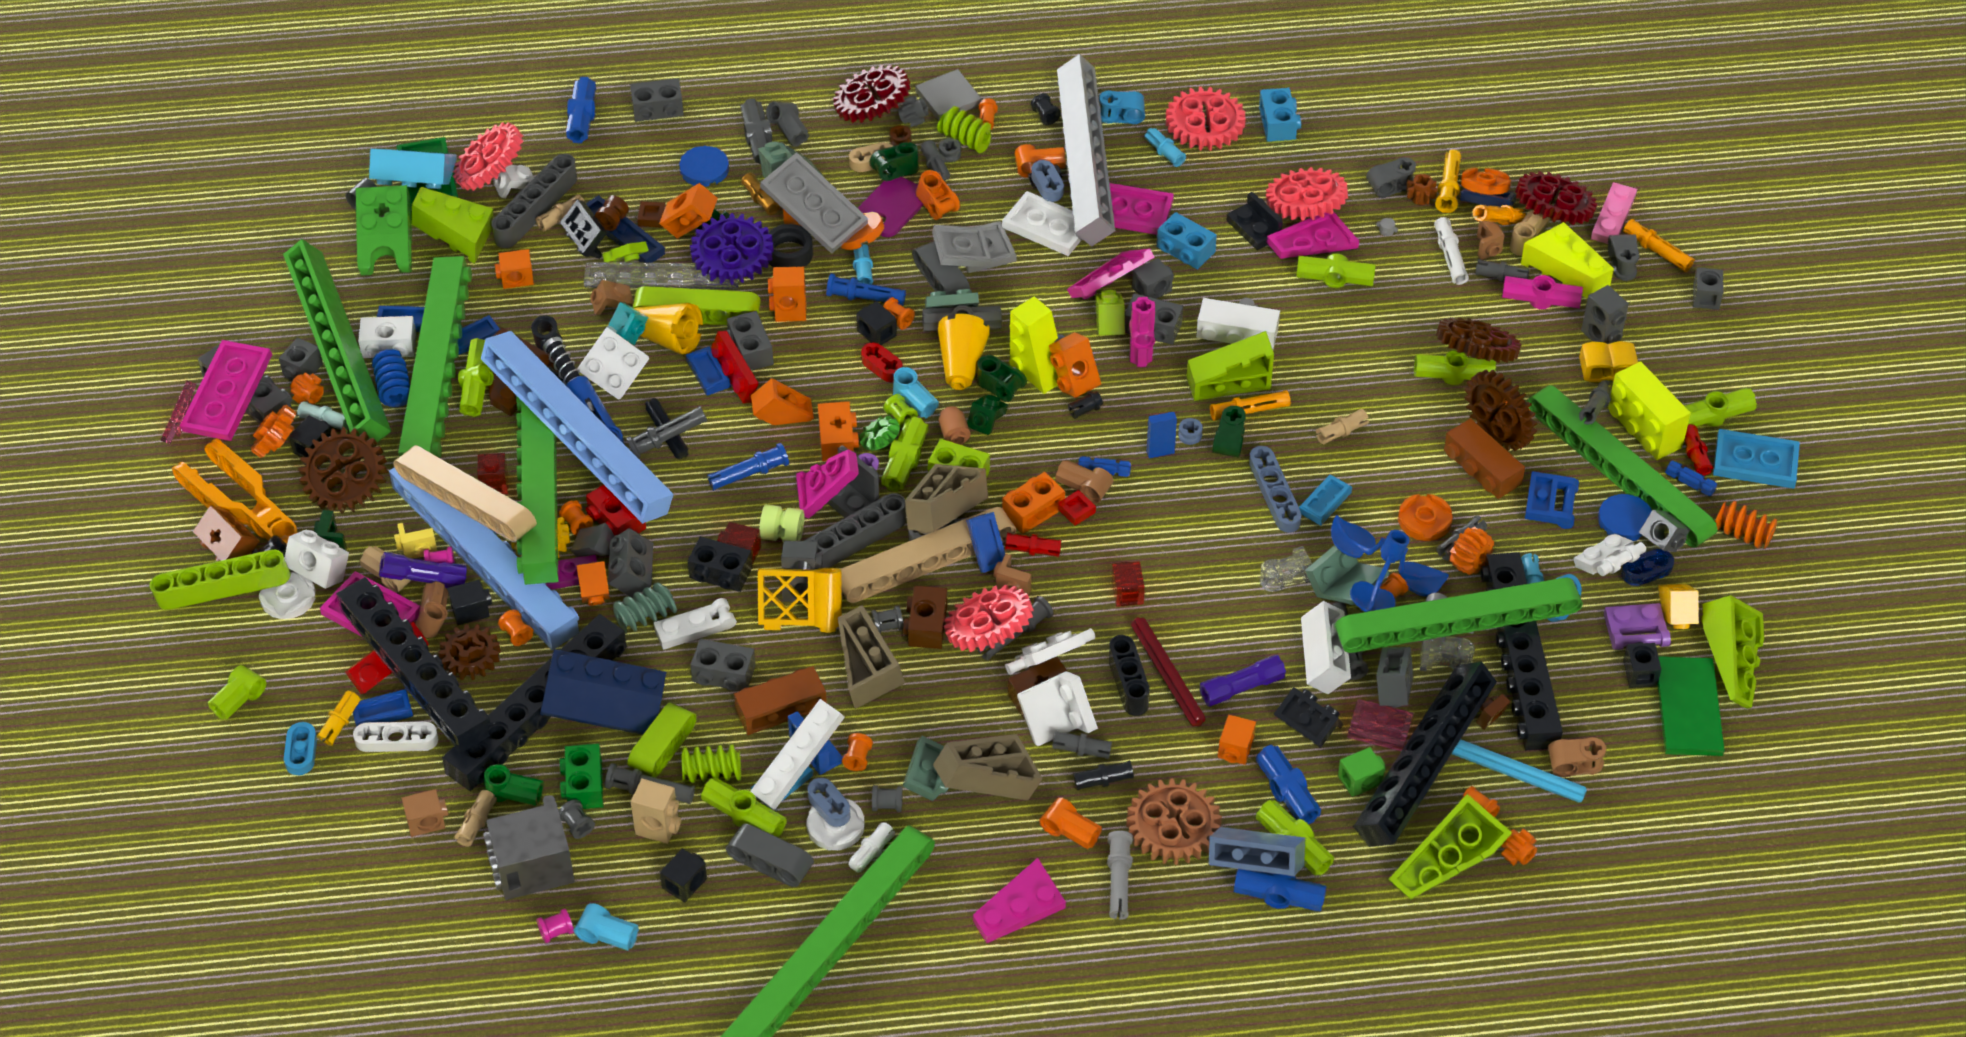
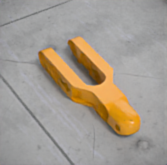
M215 438L211 443L209 442L205 446V452L215 465L257 500V504L252 510L243 503L230 500L212 483L208 484L201 478L195 468L191 469L184 462H180L172 467L176 480L207 508L211 505L229 510L242 524H246L259 537L266 538L269 541L273 535H277L287 545L289 536L298 533L295 523L266 497L262 476L221 440Z

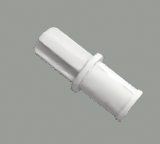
M880 823L870 837L864 838L861 841L862 846L850 858L849 867L859 873L863 871L874 857H879L884 846L895 836V831H892L893 828L887 823Z

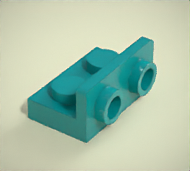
M620 302L609 326L617 330L616 333L635 346L639 336L645 330V323L648 317L626 303Z

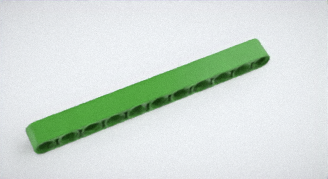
M910 825L905 827L721 1037H772L927 860L934 849L935 840Z

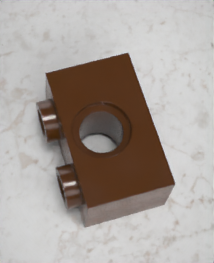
M914 585L913 596H908L906 612L910 613V618L904 619L903 635H908L909 647L942 649L948 607L947 588Z

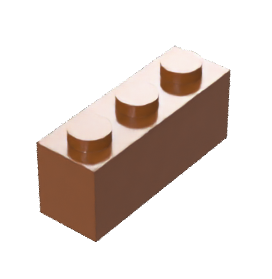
M1471 418L1446 433L1444 451L1448 457L1460 464L1468 475L1473 476L1482 484L1486 491L1491 492L1497 499L1522 485L1525 466Z
M814 666L796 670L791 674L780 678H773L765 683L746 687L734 693L735 710L747 735L788 722V716L797 711L801 716L808 715L820 699L827 703L826 690Z

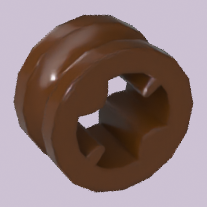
M897 125L891 128L889 134L890 144L897 146L905 142L912 143L910 128L904 125Z

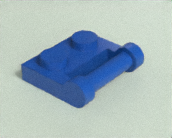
M1532 471L1525 519L1558 524L1563 529L1572 528L1575 521L1573 515L1575 493L1579 490V481L1572 477ZM1557 489L1564 491L1562 511L1554 510Z

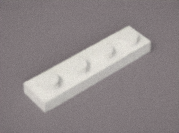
M820 699L751 789V792L775 810L845 717Z

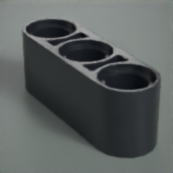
M1114 636L1109 644V665L1123 708L1129 715H1143L1149 708L1150 688L1133 639L1129 636Z

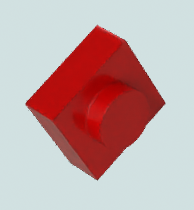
M1077 490L1058 502V511L1076 526L1096 513V505L1080 490Z

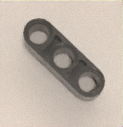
M935 241L912 250V256L917 268L935 292L945 291L946 295L956 294L957 290L970 289L965 275L958 266L940 264Z
M742 824L726 846L728 855L737 862L791 887L799 886L814 864L812 856L805 850L749 824Z

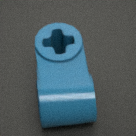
M1109 90L1100 94L1099 102L1101 104L1102 122L1108 124H1138L1145 119L1144 96L1136 91L1117 92Z

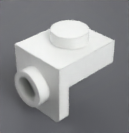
M508 165L505 168L506 172H500L498 179L494 178L493 183L500 198H506L511 188L523 189L534 177L529 167Z

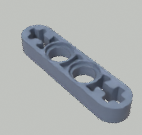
M1257 446L1250 452V468L1277 527L1283 532H1295L1301 525V511L1273 451L1266 446ZM1262 460H1266L1265 467H1263ZM1271 475L1278 480L1270 483L1263 478ZM1281 495L1287 500L1279 503L1274 501L1273 497ZM1285 511H1287V515H1288L1289 519H1288V518H1284V517H1285Z

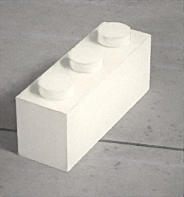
M1203 298L1197 322L1196 338L1232 344L1266 331L1272 349H1274L1279 328L1280 310Z
M1322 601L1301 617L1307 685L1330 694L1351 678L1349 653L1343 650L1335 628L1336 621L1345 616L1344 611Z

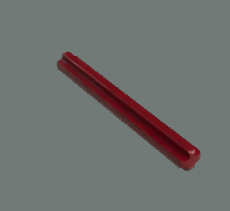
M1135 618L1131 623L1132 630L1192 727H1200L1206 721L1204 713L1146 619Z

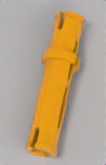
M1477 205L1473 210V217L1476 216L1475 220L1499 222L1501 225L1520 223L1526 217V214L1522 213L1523 209L1513 208L1509 205H1502L1501 207Z
M1630 219L1625 225L1623 233L1627 235L1635 234L1641 247L1649 248L1684 272H1688L1695 261L1693 257L1662 239L1655 230L1645 228L1634 219Z
M1287 390L1244 399L1236 397L1232 398V401L1211 404L1210 414L1212 420L1217 421L1221 419L1223 410L1229 406L1242 407L1246 414L1285 406L1289 407L1291 403L1290 395Z

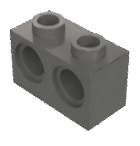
M679 78L630 84L635 122L684 116Z
M1609 285L1588 295L1581 331L1590 340L1610 344L1620 341L1623 336L1629 303Z
M1133 294L1125 312V333L1130 334L1129 322L1131 320L1132 302L1136 301L1138 297L1147 296ZM1148 297L1149 300L1155 302V340L1173 345L1182 325L1183 305Z
M757 311L727 318V332L750 370L774 365L772 345Z
M630 528L610 540L608 584L632 598L635 592L641 593L644 588L651 587L654 543Z
M784 541L781 556L782 569L815 570L822 568L823 555L817 552V542ZM783 576V577H784L786 580H788L791 576ZM796 576L790 584L802 594L808 588V577ZM787 587L782 589L783 602H793L797 598ZM808 593L804 596V598H805L807 601H808Z
M700 639L691 662L692 682L704 686L722 687L731 691H741L749 687L756 666L754 649Z
M1411 647L1382 648L1376 676L1379 706L1396 708L1408 705L1413 682Z

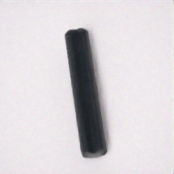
M652 398L645 402V409L656 427L671 421L658 399ZM680 434L665 441L676 459L680 460L688 456V447Z

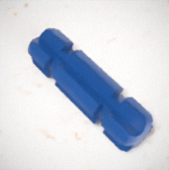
M1081 456L1078 465L1089 470L1102 468L1111 475L1119 473L1118 476L1128 477L1131 471V462L1120 460V463H1118L1115 459L1095 457L1094 460H1091V457Z
M1672 460L1666 468L1665 473L1674 479L1678 477V481L1695 490L1701 489L1700 492L1707 496H1712L1717 488L1715 481L1709 478L1705 480L1704 475L1686 466L1682 468V464L1675 460Z

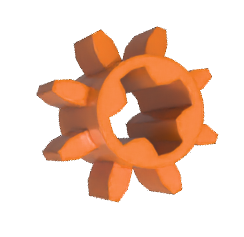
M306 372L304 375L296 376L290 387V392L294 394L292 399L299 404L303 401L316 404L323 396L324 387L320 385L322 379L313 373L309 375Z
M1524 828L1520 833L1513 829L1511 830V836L1501 845L1505 849L1501 855L1513 866L1518 861L1525 865L1531 861L1537 852V848L1533 845L1537 840Z

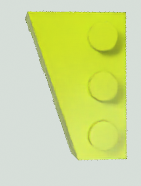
M1564 222L1524 243L1521 258L1523 266L1528 267L1531 265L1542 271L1541 275L1552 276L1562 281V284L1583 287L1582 296L1587 299L1588 295L1606 285H1611L1614 268Z
M1034 296L1010 311L1009 363L1010 366L1019 369L1030 383L1045 394L1058 386V376L1056 369L1050 361L1051 352L1049 345L1054 343L1058 336L1052 311Z

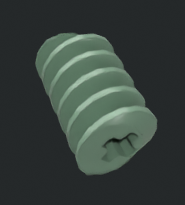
M655 583L653 589L650 587L644 588L643 594L635 592L633 598L630 596L624 597L623 603L616 601L613 604L615 618L620 628L625 631V634H627V626H630L635 632L637 631L636 622L639 621L646 627V617H650L653 622H657V612L665 618L667 617L666 608L669 607L673 613L677 612V608L669 589L660 583Z

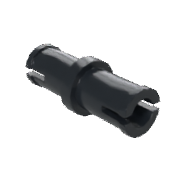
M1130 760L1109 766L1100 764L1098 768L1073 773L1077 791L1099 785L1108 787L1109 783L1134 778Z

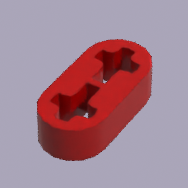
M868 343L861 349L862 364L882 380L893 382L895 371L903 367L902 361L878 343Z

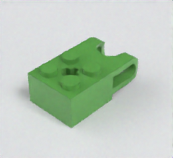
M407 185L356 188L357 266L361 276L372 275L375 261L385 255L393 256L396 259L400 273L412 272L411 196Z

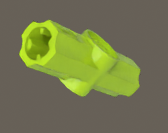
M1341 254L1329 255L1327 259L1299 256L1296 277L1324 280V283L1332 288H1340L1345 283L1373 286L1376 264L1350 262Z
M479 338L470 341L466 368L461 369L458 373V381L462 388L459 412L472 417L481 415L485 388L491 385L494 380L493 371L481 360L485 340Z
M1452 350L1445 356L1416 354L1414 359V376L1442 378L1447 384L1458 385L1464 380H1471L1474 375L1486 369L1488 372L1491 370L1496 371V361L1478 360L1466 356L1463 352L1458 353L1456 352L1457 350Z
M1745 388L1727 394L1718 391L1710 392L1705 400L1684 406L1691 412L1688 425H1695L1697 427L1707 424L1716 427L1722 425L1725 418L1755 410L1757 403L1751 388Z
M912 417L911 419H906L898 440H894L891 444L888 464L881 478V484L889 491L897 492L898 490H903L912 468L916 469L918 466L921 446L928 432V424L923 422L921 418Z
M716 777L714 779L711 778L705 784L704 790L701 793L703 801L732 817L733 823L738 827L742 824H749L779 838L787 824L786 817L756 801L755 795L751 791L737 790Z
M1269 800L1264 803L1256 813V819L1270 833L1305 837L1304 866L1314 876L1323 875L1334 863V857L1314 838L1311 827L1302 819L1295 820L1275 800Z

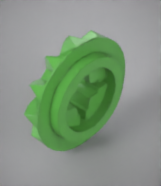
M880 416L876 421H871L869 426L863 427L864 432L859 435L860 443L866 450L872 451L884 448L897 437L900 425L891 416H886L885 418Z

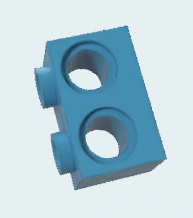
M1290 88L1260 90L1259 110L1266 141L1296 140L1297 129H1301V118L1299 114L1296 115L1295 113L1297 111V102L1295 97L1292 98Z
M1177 212L1157 229V247L1197 270L1216 251L1217 234Z

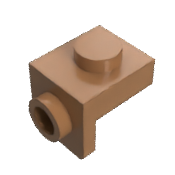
M1479 221L1477 237L1480 239L1479 259L1483 260L1502 253L1505 235L1500 226L1495 222Z
M601 280L598 287L591 293L590 301L593 304L594 313L597 315H601L606 306L617 308L620 302L626 303L631 307L633 306L630 286L622 283Z
M1005 554L1002 563L997 562L993 577L996 578L997 588L1001 589L1004 585H1007L1008 589L1016 586L1017 590L1023 589L1024 593H1027L1029 596L1031 593L1032 574L1011 568L1012 555Z

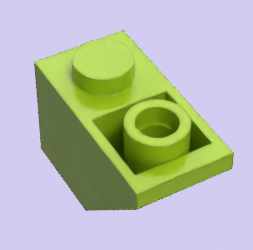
M1108 289L1102 290L1101 294H1095L1098 334L1125 335V304L1121 293Z

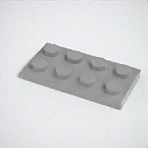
M797 152L760 183V188L831 254L868 223V218Z

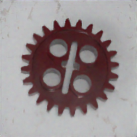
M881 64L878 69L872 66L870 71L863 69L862 74H853V79H846L847 84L840 85V90L835 92L836 97L833 98V105L840 118H844L845 121L851 120L852 123L858 119L860 123H863L867 118L869 121H872L875 116L882 118V113L890 114L891 108L899 107L897 103L905 102L904 97L909 96L908 90L911 89L910 81L904 69L900 70L899 66L893 68L892 64L884 68V65Z
M1538 171L1537 174L1534 172H1530L1529 175L1524 174L1523 177H1520L1515 193H1517L1516 198L1520 199L1519 203L1526 204L1525 209H1533L1534 215L1541 214L1542 219L1549 217L1554 223L1556 220H1559L1561 223L1568 221L1571 225H1575V222L1583 224V221L1589 222V219L1593 218L1597 207L1596 198L1592 197V192L1586 191L1587 187H1579L1578 181L1571 182L1569 177L1564 179L1561 178L1560 174L1553 176L1550 172H1547V175H1545L1541 171ZM1560 191L1555 204L1552 205L1557 192Z

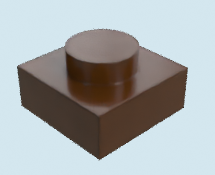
M640 201L637 217L638 226L663 228L659 222L666 203Z
M1504 694L1500 695L1496 700L1488 699L1479 709L1482 713L1476 723L1485 730L1503 715L1511 701Z

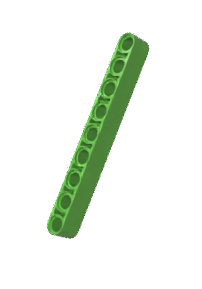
M1548 385L1527 399V402L1532 404L1529 409L1536 414L1534 417L1626 494L1641 498L1650 506L1652 511L1654 509L1668 512L1688 527L1690 531L1686 535L1685 543L1695 548L1717 533V524L1709 514L1598 422L1595 421L1590 425L1584 424L1586 418L1584 417L1582 421L1579 418V413L1582 409L1557 388Z
M1567 577L1351 614L1338 619L1335 623V628L1343 650L1348 653L1570 615L1579 611L1583 606V602L1574 581Z

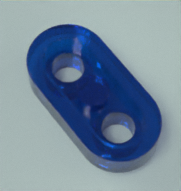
M1655 549L1640 554L1639 559L1634 562L1623 564L1621 577L1626 583L1633 586H1640L1666 577L1673 570L1674 557L1670 552L1663 551L1662 549Z

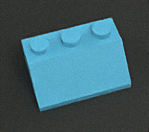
M371 149L369 179H377V184L392 185V181H402L401 185L417 187L418 182L426 183V188L441 189V184L450 183L457 154Z

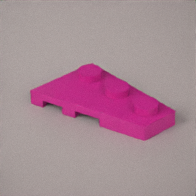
M1334 211L1333 214L1324 213L1323 218L1317 215L1314 220L1309 218L1267 236V244L1280 259L1359 248V240Z
M1151 249L1122 251L1067 290L1071 298L1082 297L1083 299H1088L1097 293L1096 290L1113 283L1119 277L1155 257Z
M850 450L843 451L828 458L826 464L822 466L816 464L811 466L810 471L807 473L803 471L796 473L799 507L804 510L806 518L809 519L818 510L822 509L829 500L836 496L859 474L855 452Z
M1037 858L973 914V922L985 942L989 943L1065 909L1066 901Z

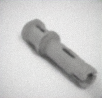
M1113 831L1108 834L1107 842L1110 845L1107 865L1111 869L1109 916L1113 919L1117 918L1118 912L1119 919H1126L1129 916L1128 871L1133 862V857L1130 855L1133 835L1127 831Z

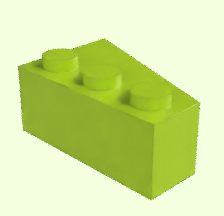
M421 187L412 203V225L436 240H443L450 245V249L455 252L459 250L468 256L469 261L474 264L476 263L492 231L493 208Z
M1264 331L1188 360L1187 381L1194 401L1271 389L1274 352L1267 332Z

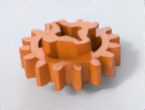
M284 405L277 413L272 411L267 415L253 434L256 440L250 451L263 458L270 450L275 452L277 448H280L294 429L291 423L297 412L288 405Z

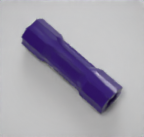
M384 552L381 556L379 576L426 583L437 581L445 584V588H450L465 583L467 567L466 565L448 562L436 563L412 559L405 555Z
M1272 655L1242 670L1201 682L1199 690L1202 699L1210 707L1229 700L1233 695L1284 679L1286 678V669L1279 655Z

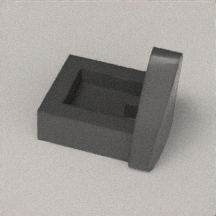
M606 523L579 529L571 552L577 557L592 554L610 556V540L615 536Z

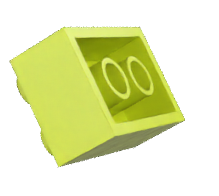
M1641 361L1615 373L1611 401L1608 404V410L1611 415L1617 418L1625 426L1627 432L1633 435L1642 444L1644 450L1650 453L1656 460L1681 449L1691 412Z

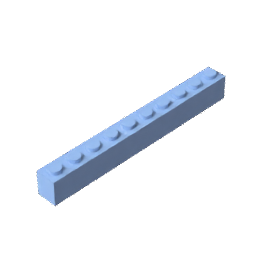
M512 331L485 339L481 360L642 524L668 514L674 494Z
M395 467L389 470L392 488L449 546H452L453 550L511 609H516L521 613V619L533 628L536 635L551 650L559 647L579 633V616L573 607H567L563 603L556 590L551 591L546 586V583L525 585L523 574H518L517 556L507 541L502 542L497 537L496 532L403 479Z

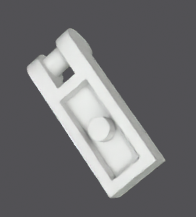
M719 598L711 605L653 622L656 635L664 650L731 629L736 625L737 621L733 613L729 612L730 606L727 599Z

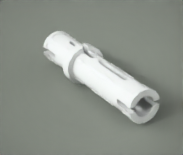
M1441 217L1434 222L1439 237L1438 245L1444 252L1453 283L1461 285L1467 282L1469 277L1458 248L1459 240L1457 235L1453 233L1450 219Z

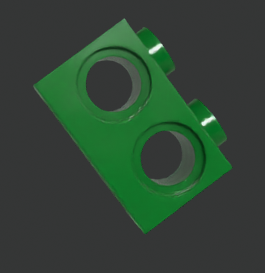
M600 744L565 746V758H560L561 776L565 775L566 782H560L561 799H567V802L579 800L583 806L582 809L604 808Z

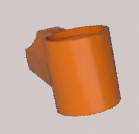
M1024 144L1017 147L1014 153L1018 174L1025 178H1029V174L1032 173V165L1039 160H1047L1053 165H1058L1060 169L1066 166L1064 147L1036 150L1034 146Z
M1060 797L1056 798L1039 820L1041 827L1050 835L1058 837L1062 834L1086 849L1092 848L1096 844L1102 832L1100 825L1077 813L1076 808L1071 802Z

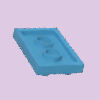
M1719 429L1713 476L1794 489L1797 480L1800 442Z

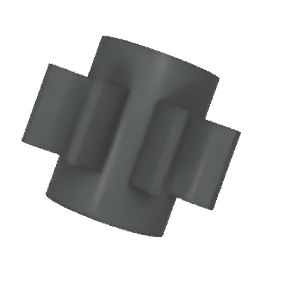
M915 95L905 98V102H902L903 105L898 107L902 122L904 124L910 123L911 127L925 123L923 117L929 114L925 101L922 98L917 100Z

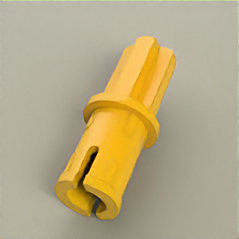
M349 690L346 691L334 711L328 713L330 717L317 734L319 740L322 741L326 738L325 744L330 746L334 744L344 725L347 726L349 724L348 719L360 702V697L356 693Z

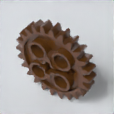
M1453 317L1449 319L1444 318L1443 321L1440 320L1436 332L1437 339L1442 340L1441 343L1448 345V348L1457 349L1456 352L1458 353L1464 352L1468 357L1471 356L1478 360L1485 359L1488 362L1490 360H1494L1497 363H1500V360L1506 363L1514 361V359L1518 358L1522 345L1520 340L1515 339L1516 336L1508 335V331H1501L1500 327H1492L1490 323L1471 320L1470 318H1467V320L1458 317V319Z
M1486 369L1474 375L1467 382L1468 386L1464 389L1467 395L1464 399L1470 403L1466 408L1473 412L1470 418L1476 419L1477 424L1501 446H1504L1507 451L1510 449L1517 451L1524 448L1534 439L1533 435L1537 433L1534 426L1537 425V422L1532 417L1536 414L1529 410L1532 404L1525 402L1526 394L1518 392L1519 385H1511L1510 377L1504 380L1503 373L1497 375L1494 370L1488 372Z
M345 427L342 428L341 434H337L333 428L331 429L330 437L321 433L323 441L318 442L313 439L312 442L315 448H305L309 457L300 458L301 462L306 465L305 467L298 468L301 475H304L299 479L302 485H306L303 491L306 495L310 494L309 499L312 503L318 501L317 505L320 509L327 505V509L334 512L335 508L338 507L340 513L344 514L348 506L352 512H355V505L358 503L361 507L365 508L364 500L366 498L372 502L374 501L373 491L377 493L382 492L378 487V483H386L385 478L380 475L388 473L386 466H383L387 459L381 455L383 453L382 448L376 446V440L374 438L369 439L366 432L359 436L356 428L350 434ZM348 449H355L351 456L344 457V453ZM331 462L329 468L320 470L323 463ZM345 467L346 471L341 473V469ZM363 470L367 471L363 478L356 479L357 473ZM343 484L340 491L332 492L335 485Z

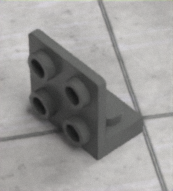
M842 445L838 448V454L848 449ZM858 455L859 474L827 502L844 518L879 499V475L872 466H868L860 460Z

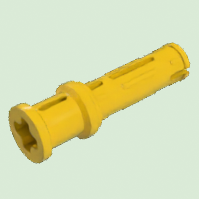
M1454 149L1449 150V153L1446 152L1443 179L1437 187L1439 196L1436 198L1435 205L1443 213L1454 212L1458 207V199L1456 197L1460 192L1457 180L1461 153Z

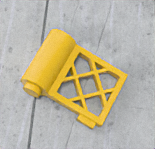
M758 569V625H764V630H781V625L815 626L820 628V632L825 633L836 631V628L839 627L838 617L842 616V571L840 569ZM764 576H776L783 585L772 593L765 586ZM783 576L791 577L788 580H786ZM796 576L808 577V588L802 594L790 584ZM785 587L797 597L788 607L776 597ZM807 593H808V601L804 598V596H805ZM771 600L783 610L777 618L765 617V606ZM800 600L808 608V618H797L790 609ZM785 614H787L790 618H782V617H783Z

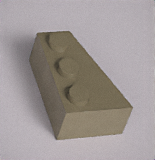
M935 464L905 500L908 530H915L920 533L935 532L987 499L986 469Z
M861 605L838 617L845 669L848 678V689L855 709L905 684L900 665L864 606Z
M1017 734L948 742L933 764L946 788L1029 800L1043 779Z

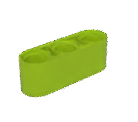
M671 702L667 703L633 747L628 757V766L633 769H640L644 774L656 778L693 730L697 719L696 714Z

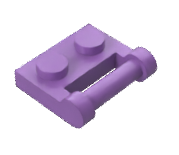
M1660 603L1605 607L1604 617L1613 650H1622L1627 644L1637 642L1659 644L1660 647L1670 646V632L1667 630Z

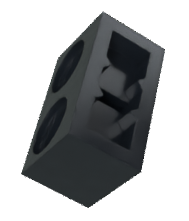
M701 536L687 561L689 578L741 592L753 568L751 550Z

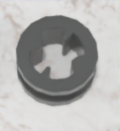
M954 138L942 140L939 143V152L945 157V162L951 163L959 160L961 157L960 142Z

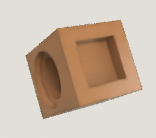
M436 789L402 797L411 837L445 829L443 817L449 815L445 799H438Z

